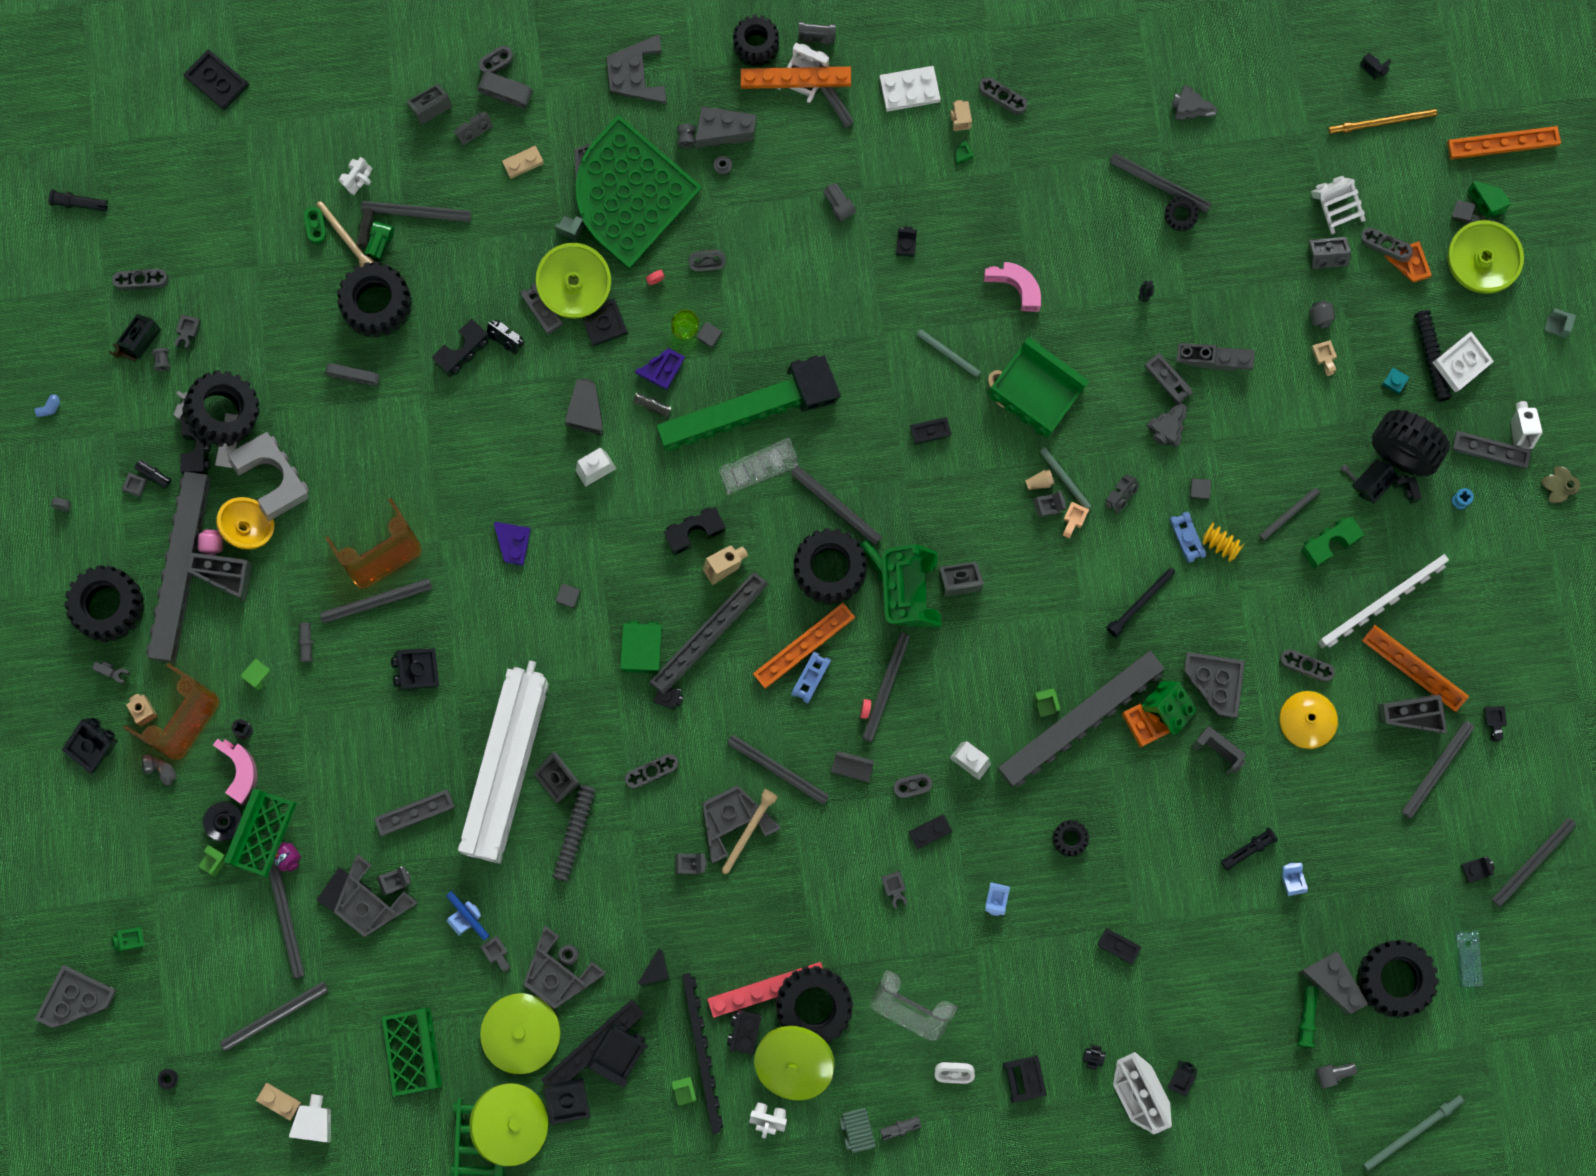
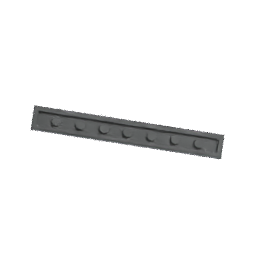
M753 572L649 683L665 695L769 585L767 581Z

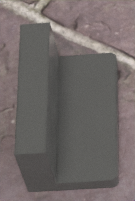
M836 751L831 773L869 783L874 761Z

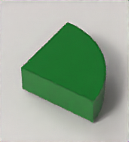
M967 140L963 141L956 150L955 161L957 165L974 158Z

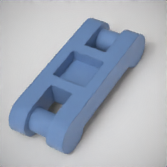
M1184 512L1179 517L1173 516L1169 518L1187 563L1193 562L1198 557L1200 559L1206 557L1205 549L1201 545L1189 512ZM1185 523L1186 528L1180 529L1179 524ZM1194 546L1196 550L1191 552L1189 548Z
M814 651L791 695L794 697L798 696L804 702L809 703L831 660L827 657L825 659L819 656V653ZM815 662L821 665L820 669L813 667ZM803 684L809 687L808 692L801 690Z

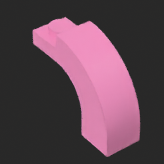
M1004 262L1003 269L995 266L988 269L985 268L984 282L1008 283L1018 290L1021 298V311H1040L1041 293L1039 285L1032 274L1025 268L1009 262Z
M217 739L213 746L228 755L236 766L235 779L225 793L245 806L249 801L253 788H256L257 785L256 764L250 753L240 744H237L233 749L234 745L226 739L223 742Z

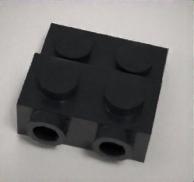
M435 648L397 650L394 656L391 657V666L396 669V675L393 676L394 687H398V692L439 687Z
M93 717L82 719L62 748L63 752L90 774L95 773L104 757L110 755L118 742L114 738L115 733L108 729L104 730L100 727L101 722Z

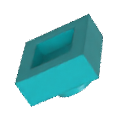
M1392 368L1382 385L1399 394L1409 377Z

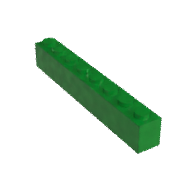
M792 378L656 426L664 450L674 451L680 448V445L686 443L687 445L694 444L698 439L714 437L715 433L721 431L723 433L729 432L735 426H746L756 419L764 420L770 414L784 413L793 406L794 408H799L802 399Z

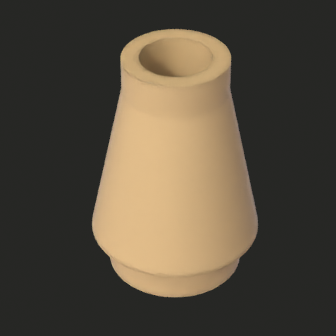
M1043 470L1025 480L1029 491L1050 488L1051 485L1055 484L1050 470Z

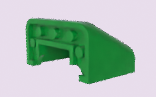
M918 544L893 547L884 551L882 555L884 609L887 622L904 626L942 627L939 611L931 608L927 609L925 572L933 571L938 563L937 551Z

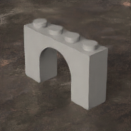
M268 432L228 453L227 456L229 463L238 476L261 464L273 465L283 474L281 485L258 499L259 508L267 520L270 521L306 501L309 489L304 481L300 482L298 479L299 474L294 466L290 467L288 464L289 459L285 452H280L278 449L279 444L275 437H270Z

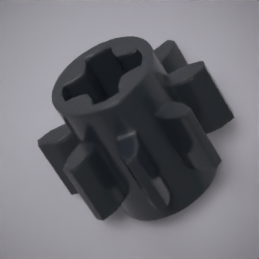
M1092 1044L1091 1048H1085L1082 1062L1087 1063L1086 1068L1097 1070V1066H1103L1106 1052L1101 1051V1046Z

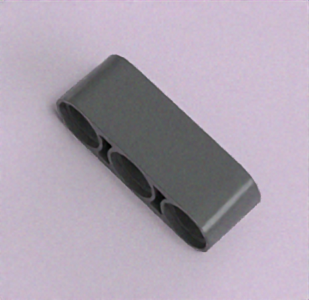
M484 72L477 88L484 95L520 108L527 107L533 93V89L529 86L491 72Z

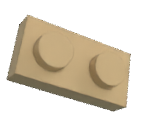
M536 145L502 161L510 179L544 164Z
M269 1083L265 1084L256 1100L291 1121L302 1102Z

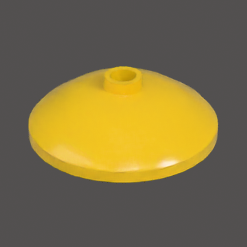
M238 497L230 499L221 506L217 514L216 524L221 536L231 545L241 549H256L265 545L270 540L274 531V520L268 521L259 508L258 501L251 498Z
M1303 691L1292 695L1286 700L1280 711L1279 723L1282 733L1289 742L1300 748L1315 749L1325 745L1332 739L1337 730L1338 716L1335 707L1325 696L1317 692ZM1308 715H1313L1314 721H1310Z

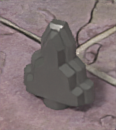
M1186 85L1183 86L1181 94L1175 93L1171 107L1176 109L1175 119L1183 121L1186 118L1194 119L1197 116H1215L1217 112V107L1211 102L1203 100L1200 94L1194 92L1192 87Z
M1181 403L1173 407L1169 413H1162L1158 418L1150 420L1146 426L1154 433L1152 436L1154 441L1163 446L1168 443L1178 447L1182 440L1181 433L1184 429L1182 422L1186 417L1187 406Z

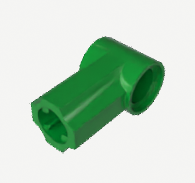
M375 221L371 228V238L365 255L373 260H381L387 242L389 243L393 237L394 227Z

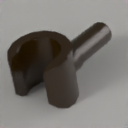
M112 344V346L117 348V351L114 353L109 351V353L115 358L125 357L134 362L137 360L136 357L124 352L117 344Z

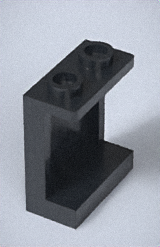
M815 355L806 361L796 360L790 364L787 374H792L802 399L800 404L802 412L834 404L841 397L825 355L821 357Z
M612 1023L587 1065L591 1070L624 1088L628 1082L627 1076L644 1048H648V1044L645 1042L646 1038L638 1033L633 1035L628 1032L629 1028L619 1023L617 1026Z

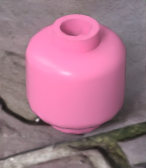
M203 530V533L198 535V551L216 556V553H221L223 551V537L219 531Z

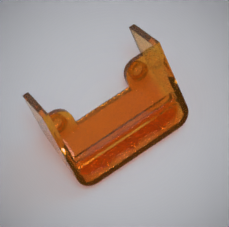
M392 498L388 499V501L397 513V516L388 523V529L392 536L359 556L351 547L338 551L329 536L325 538L353 583L359 588L369 587L421 553L422 547Z
M168 663L166 666L181 676L177 683V690L186 697L164 730L157 726H149L141 735L127 725L123 728L169 758L178 760L185 755L218 707L219 697Z

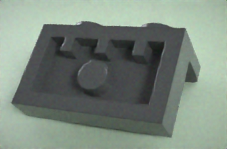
M1346 237L1309 240L1312 269L1349 265L1351 250Z

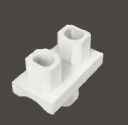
M361 157L359 160L352 159L349 163L351 170L349 175L344 173L339 178L340 183L352 195H355L363 184L370 185L371 183L368 177L373 168Z
M757 1103L754 1111L752 1110L749 1123L757 1125L756 1130L763 1132L762 1138L766 1139L767 1133L775 1135L776 1130L784 1132L787 1119H785L786 1110L775 1108L774 1116L766 1114L768 1107L766 1104Z

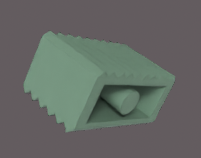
M866 1108L843 1113V1118L839 1120L842 1131L846 1130L848 1138L844 1139L847 1151L851 1150L853 1154L875 1148Z

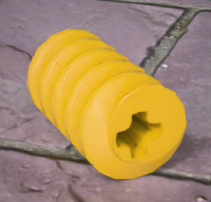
M1212 522L1202 537V544L1205 545L1210 542L1209 549L1216 546L1215 553L1223 551L1222 558L1229 555L1228 562H1231L1244 544L1239 546V539L1233 542V535L1226 538L1227 531L1220 534L1221 527L1213 529L1214 522Z

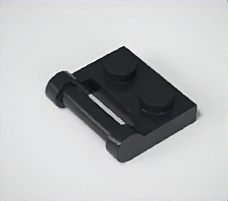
M1038 1056L1002 1063L1008 1077L1012 1095L1010 1097L1011 1103L1047 1095ZM1016 1066L1020 1068L1025 1094L1022 1095L1019 1094L1013 1068Z

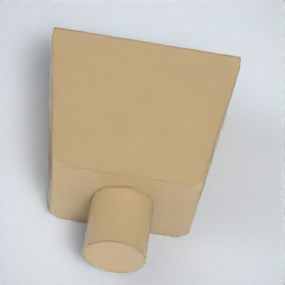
M728 546L706 558L702 570L711 584L714 585L739 569L741 560L747 557L748 554L743 546L736 550L733 546Z

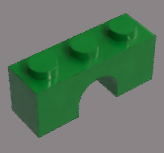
M1352 516L1348 519L1345 517L1341 518L1335 523L1336 526L1330 529L1327 527L1319 533L1320 537L1316 539L1312 537L1304 542L1305 546L1301 551L1313 569L1333 556L1329 549V541L1336 540L1346 549L1365 535Z

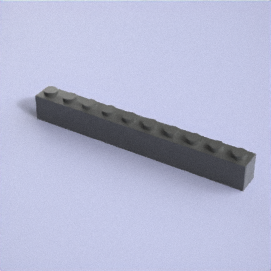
M184 472V476L180 479L179 487L181 491L180 495L176 498L177 511L172 518L174 527L173 532L169 534L168 541L170 547L165 553L166 567L161 573V580L163 582L162 587L158 589L157 597L159 602L158 606L154 609L155 622L150 629L151 643H148L146 654L152 661L173 664L176 662L192 575L187 572L190 553H197L198 535L201 533L211 479L206 474Z
M1151 651L1147 652L998 767L997 771L1011 788L1015 785L1017 788L1027 781L1025 777L1029 774L1033 776L1042 770L1040 766L1045 762L1049 764L1057 758L1055 754L1060 750L1064 753L1072 746L1071 742L1077 738L1079 741L1088 734L1086 730L1091 726L1095 729L1103 722L1101 719L1104 716H1112L1118 711L1117 706L1121 703L1125 706L1133 699L1131 696L1134 693L1138 692L1140 694L1147 689L1148 686L1146 684L1151 680L1156 682L1163 676L1161 672L1165 668Z

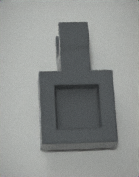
M104 661L102 664L95 662L92 667L96 672L112 678L120 684L126 683L120 679L121 674L130 675V672L123 668L116 671L113 670L114 666Z
M498 936L480 946L491 964L497 961L504 973L511 969L504 958L508 951Z

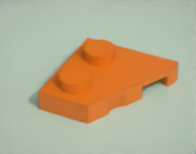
M1419 241L1410 244L1412 247V257L1409 261L1400 262L1384 255L1412 283L1432 276ZM1404 250L1403 252L1400 251L1401 255L1407 253V250Z
M1139 704L1123 712L1122 716L1141 748L1169 734L1170 731L1165 724L1159 721L1160 718L1145 712L1141 707L1142 705Z

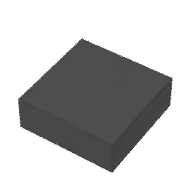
M1457 200L1452 219L1470 223L1476 204Z
M706 322L696 336V339L713 348L722 331Z
M128 473L122 491L141 497L148 480L144 477Z
M1192 478L1190 498L1209 500L1211 480Z
M562 583L556 603L574 609L581 592L580 589Z

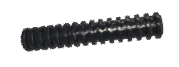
M1422 310L1417 312L1414 318L1417 319L1415 322L1418 324V334L1421 335V345L1424 346L1422 348L1425 351L1424 356L1427 357L1425 361L1428 362V372L1431 373V384L1434 385L1432 388L1435 390L1434 395L1437 396L1435 400L1442 402L1451 399L1453 395L1450 393L1451 388H1448L1450 385L1432 363L1441 356V350L1438 349L1440 345L1437 343V333L1434 332L1436 330L1433 327L1434 322L1431 321L1433 319L1430 316L1431 311Z

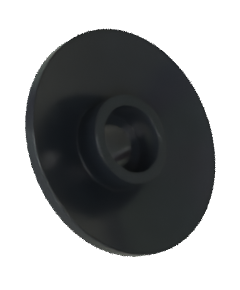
M216 803L204 815V830L214 840H230L235 835L242 814L231 803ZM223 819H227L228 821L227 825L222 826L221 824Z

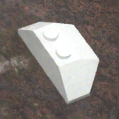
M1135 1052L1117 1060L1113 1086L1131 1122L1152 1134L1172 1127L1170 1102L1152 1066Z

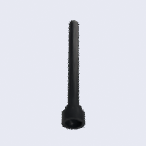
M1169 568L1118 621H1111L1106 626L1107 631L1117 638L1123 632V626L1175 574V569Z

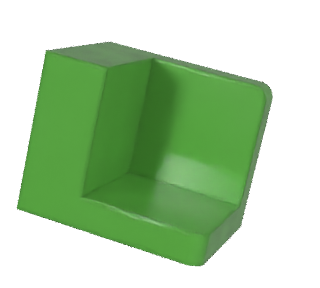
M255 658L241 674V677L259 691L264 686L261 682L270 673V669Z
M1054 688L1035 693L1034 699L1041 718L1058 714L1061 711Z
M208 845L204 850L207 854L199 867L211 876L216 877L225 863L226 855Z
M692 1077L671 1082L678 1105L697 1101Z

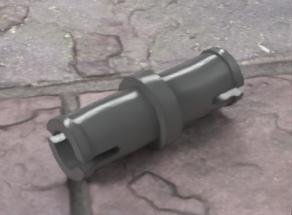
M299 623L300 640L298 645H300V662H313L311 623Z
M918 1116L902 1122L900 1120L896 1121L894 1125L881 1128L880 1133L883 1141L899 1135L901 1137L905 1136V1133L922 1127Z

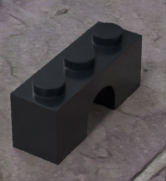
M473 319L458 331L461 338L465 341L463 348L454 351L444 345L432 356L433 362L449 378L452 375H457L461 371L462 366L466 362H470L475 357V353L479 349H484L489 343L488 333Z
M182 417L181 435L185 440H195L196 447L190 453H181L180 472L183 475L184 472L208 475V470L211 468V462L208 459L211 445L205 444L206 440L204 439L198 440L196 438L197 434L195 432L191 433L188 430L190 424H185L184 417Z
M708 507L702 510L700 515L695 517L693 515L683 520V523L678 525L672 524L666 528L664 535L674 556L692 548L688 537L694 530L704 531L708 539L726 532L725 525L716 507L712 509Z

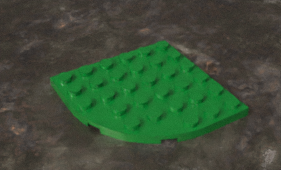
M619 114L588 147L581 160L575 185L577 207L587 230L602 247L628 269L637 262L702 189L701 185Z

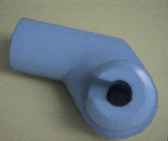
M55 394L50 395L44 407L35 408L36 417L54 414L60 405L59 397Z

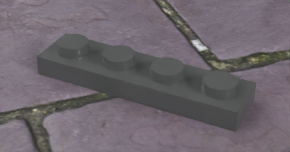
M1460 431L1455 432L1451 449L1452 451L1525 470L1528 468L1531 450Z
M447 789L377 816L374 819L380 836L383 837L455 809V806Z

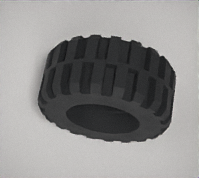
M367 262L364 263V267H354L355 271L352 273L348 272L345 275L347 279L341 280L339 284L341 289L337 290L339 298L337 304L346 323L358 334L362 332L363 336L367 337L373 334L374 338L380 337V334L383 333L385 336H388L393 329L395 331L399 330V324H405L407 321L406 315H410V306L412 305L411 293L403 276L401 277L396 269L392 270L390 265L384 264L382 266L380 262H374V265H370ZM380 286L390 290L391 300L384 310L377 313H365L358 308V300L367 289Z
M218 370L214 371L212 375L208 372L203 374L202 378L198 377L189 388L183 402L182 413L185 415L184 422L185 424H190L188 430L191 433L195 432L198 440H206L205 444L208 445L216 443L217 447H223L224 443L227 446H232L235 441L237 443L241 442L245 436L249 435L259 415L260 409L258 406L260 403L259 399L255 398L257 394L255 389H250V383L247 380L245 382L242 381L240 375L236 374V376H233L229 371L221 374V371ZM210 396L228 398L237 408V419L230 422H221L213 419L205 410L204 400Z
M1396 409L1387 412L1372 435L1373 448L1376 449L1378 455H1381L1385 461L1399 468V470L1421 477L1436 473L1450 450L1448 437L1443 434L1440 428L1436 427V424L1428 421L1423 416L1417 415V413H1410L1407 410L1400 411Z
M824 528L822 532L817 530L813 532L812 536L808 535L805 537L804 542L799 544L797 553L794 556V576L800 590H803L808 598L812 597L818 603L824 601L825 604H831V602L838 604L842 603L844 599L849 600L852 598V595L860 590L866 575L867 559L863 547L859 545L860 542L856 538L853 539L850 533L846 532L844 534L841 532V529L835 528V531H830V528ZM828 550L841 553L848 562V571L845 577L837 582H824L818 579L812 570V562L816 555Z
M103 565L96 566L95 570L91 567L86 569L84 575L79 573L76 576L78 580L75 583L73 581L70 583L71 590L66 591L65 595L68 601L64 602L65 608L68 610L66 615L76 629L93 640L98 639L101 642H107L108 639L112 641L118 640L120 635L125 637L128 635L127 631L129 629L134 630L137 627L135 622L141 620L142 615L139 613L144 611V604L141 603L144 597L140 592L141 588L134 579L124 571L113 566L105 568ZM113 587L117 589L120 593L118 610L111 617L104 620L92 618L89 613V604L93 595L103 588Z
M1392 940L1379 944L1367 952L1368 955L1363 957L1361 961L1362 966L1358 969L1360 979H1357L1358 985H1361V992L1366 997L1368 1005L1373 1006L1374 1011L1383 1013L1388 1017L1400 1018L1420 1013L1425 1010L1426 1006L1432 1003V997L1436 996L1438 991L1435 989L1436 985H1439V978H1436L1435 973H1438L1437 967H1433L1432 962L1434 960L1431 956L1428 957L1425 954L1427 952L1425 949L1418 948L1417 944L1413 942ZM1392 960L1405 962L1413 971L1415 985L1412 992L1406 997H1393L1386 992L1382 985V969L1386 963Z
M807 966L798 972L797 970L792 972L789 978H785L782 987H779L776 998V1012L782 1027L798 1026L809 1029L818 1034L827 1044L832 1042L831 1039L840 1037L843 1029L846 1030L849 1026L848 1021L852 1018L853 1008L851 994L845 982L839 975L831 972L830 969H822L820 966H813V968H808ZM818 987L829 993L832 998L833 1009L829 1017L824 1021L809 1024L799 1018L796 1013L795 1004L798 996L804 990Z

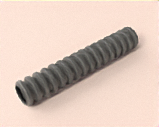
M586 785L579 786L580 791L577 792L579 796L576 797L575 800L577 802L574 803L575 809H572L573 815H570L571 820L568 821L570 825L566 828L568 830L565 832L566 838H563L564 844H561L562 850H559L561 854L557 857L559 859L558 862L555 863L557 867L554 868L555 873H552L553 878L565 882L569 881L568 875H571L569 871L573 868L571 866L572 863L575 862L573 858L576 857L575 852L578 851L577 846L580 845L579 840L582 839L581 834L584 832L582 829L585 828L584 823L587 822L586 816H589L588 810H591L589 806L592 805L593 802L591 800L595 797L593 793H596L595 788Z

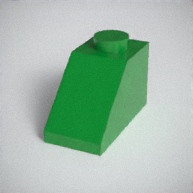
M1474 181L1468 189V193L1486 220L1505 213L1511 205L1509 197L1501 188Z

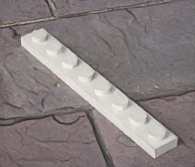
M1445 554L1323 637L1318 644L1321 648L1325 646L1332 647L1339 642L1338 637L1341 635L1344 637L1348 636L1354 631V626L1358 624L1361 627L1369 621L1368 617L1374 613L1377 616L1384 611L1383 606L1388 603L1393 605L1400 600L1399 595L1402 593L1409 594L1416 589L1414 587L1415 584L1418 582L1423 584L1431 578L1429 576L1435 571L1438 574L1445 569L1446 566L1444 564L1449 559Z

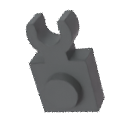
M181 314L176 330L177 334H180L175 340L177 347H180V343L185 341V348L187 350L190 349V337L196 338L201 320Z
M900 871L881 876L887 896L893 895V907L897 908V899H902L904 905H907L906 897L901 894L906 888Z

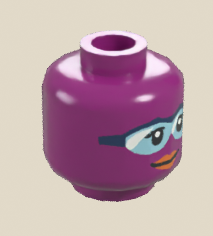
M282 842L274 863L280 871L288 870L292 872L299 867L298 862L301 860V855L292 843Z

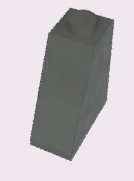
M577 379L565 419L566 427L603 436L604 430L596 385L589 379Z

